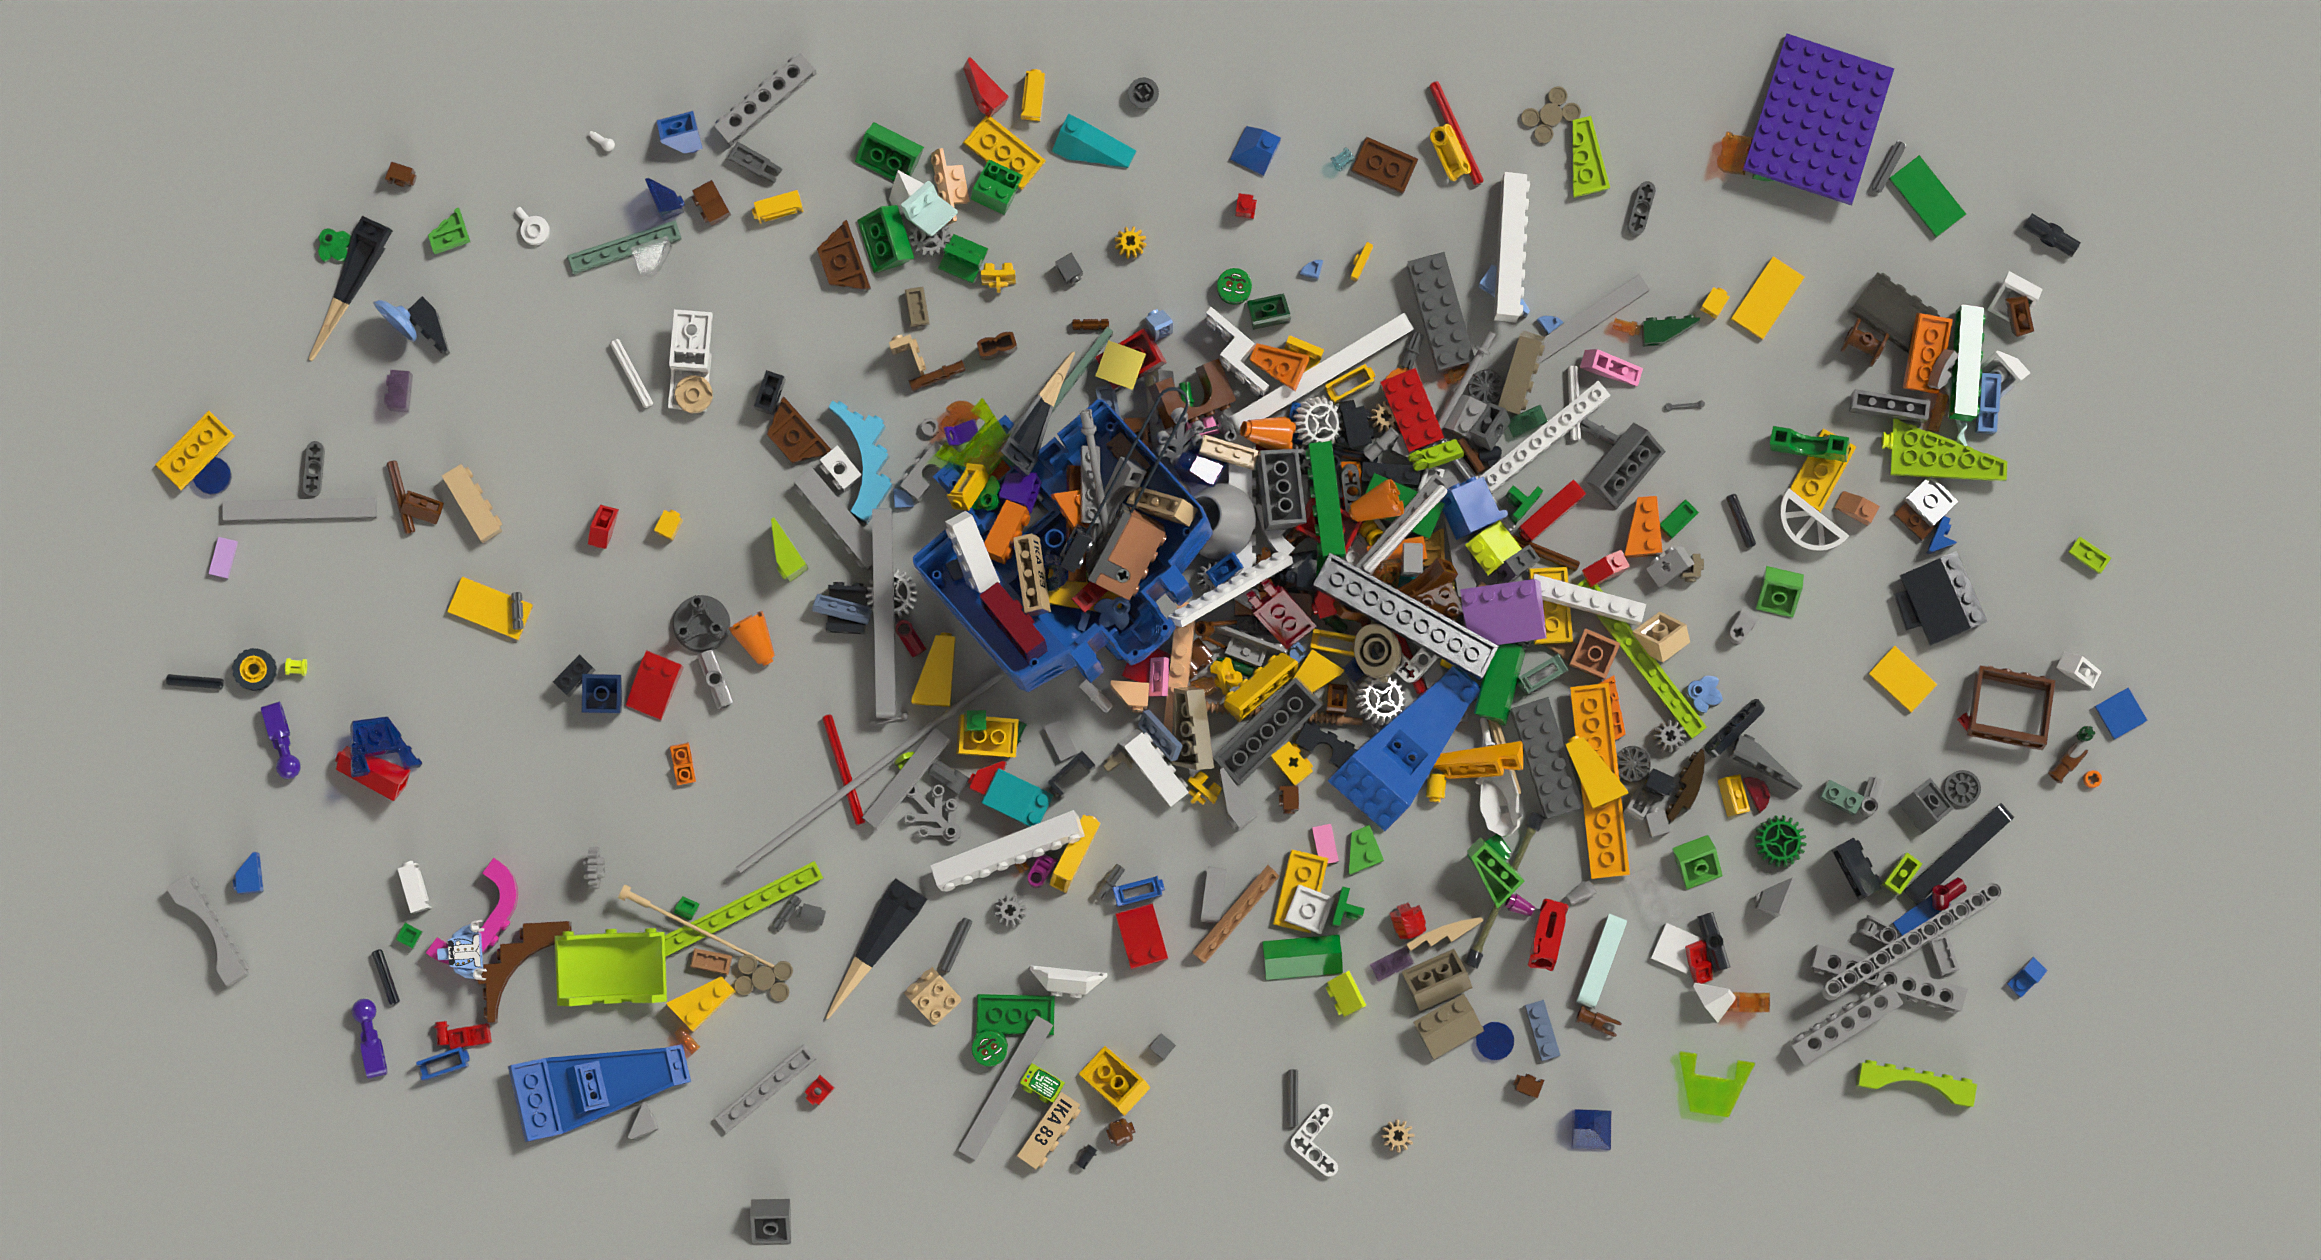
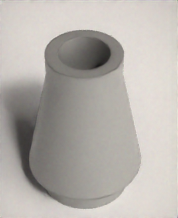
M1590 880L1586 882L1583 881L1567 897L1571 904L1574 905L1593 898V895L1597 892Z

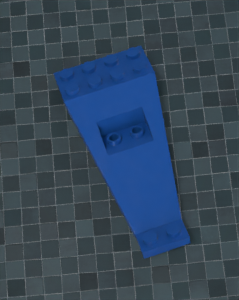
M1453 665L1438 681L1357 749L1328 779V782L1380 828L1386 831L1411 806L1468 706L1479 695L1481 687L1461 669ZM1395 742H1399L1401 746H1396ZM1409 755H1414L1415 759H1411Z
M683 1044L666 1048L548 1057L508 1066L525 1142L563 1134L667 1088L691 1082ZM586 1074L590 1076L589 1080L586 1079ZM590 1093H593L594 1099L590 1097Z

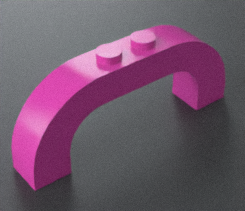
M495 858L491 860L482 873L495 882L500 892L498 905L482 926L484 931L479 932L482 938V955L487 952L490 946L494 947L500 939L498 937L502 930L505 931L511 923L509 920L518 903L519 893L515 877L503 863ZM437 937L426 954L439 962L449 965V959L438 960L437 949L448 948V944Z

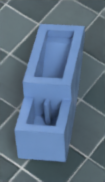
M1982 373L1980 381L1981 394L1978 398L1980 412L1976 417L1975 433L1995 434L1997 432L1998 413L2000 411L2001 374Z

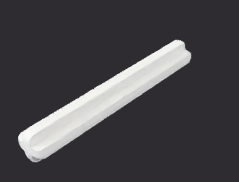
M620 340L612 341L610 345L643 407H650L653 405V402Z
M1577 366L1568 367L1569 404L1579 397ZM1580 423L1570 430V439L1572 441H1579L1581 439Z

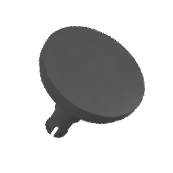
M694 595L679 605L673 617V631L677 640L686 649L693 652L703 653L717 649L724 643L730 632L731 622L727 609L720 601L710 596Z

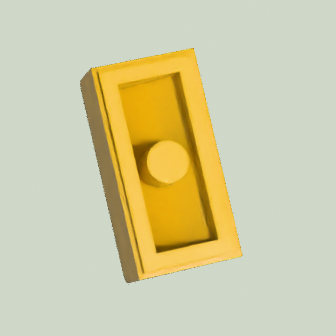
M1741 774L1719 779L1718 785L1727 816L1730 817L1749 812L1750 807Z

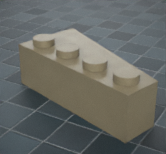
M1523 331L1520 334L1498 405L1505 408L1506 411L1520 414L1522 410H1526L1529 401L1526 399L1528 392L1531 393L1534 385L1532 378L1538 372L1540 364L1537 362L1539 356L1543 355L1545 349L1543 344L1546 337Z
M1196 687L1174 688L1172 734L1183 746L1178 759L1171 761L1172 765L1194 770L1214 768L1204 689Z

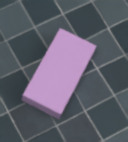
M218 537L208 574L226 579L229 578L238 545L237 541Z

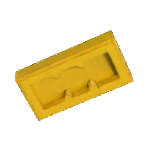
M1366 242L1361 255H1356L1353 262L1356 266L1351 274V280L1358 281L1371 254L1373 244Z

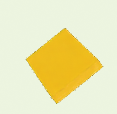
M1893 646L1868 673L1910 713L1938 685L1896 646Z

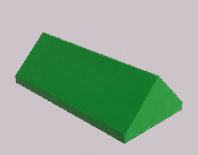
M1514 644L1498 645L1484 674L1474 714L1506 726L1525 657L1522 646Z
M1340 935L1262 941L1266 980L1343 973Z

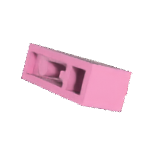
M1598 349L1585 350L1580 365L1581 369L1633 386H1638L1643 370L1639 366Z

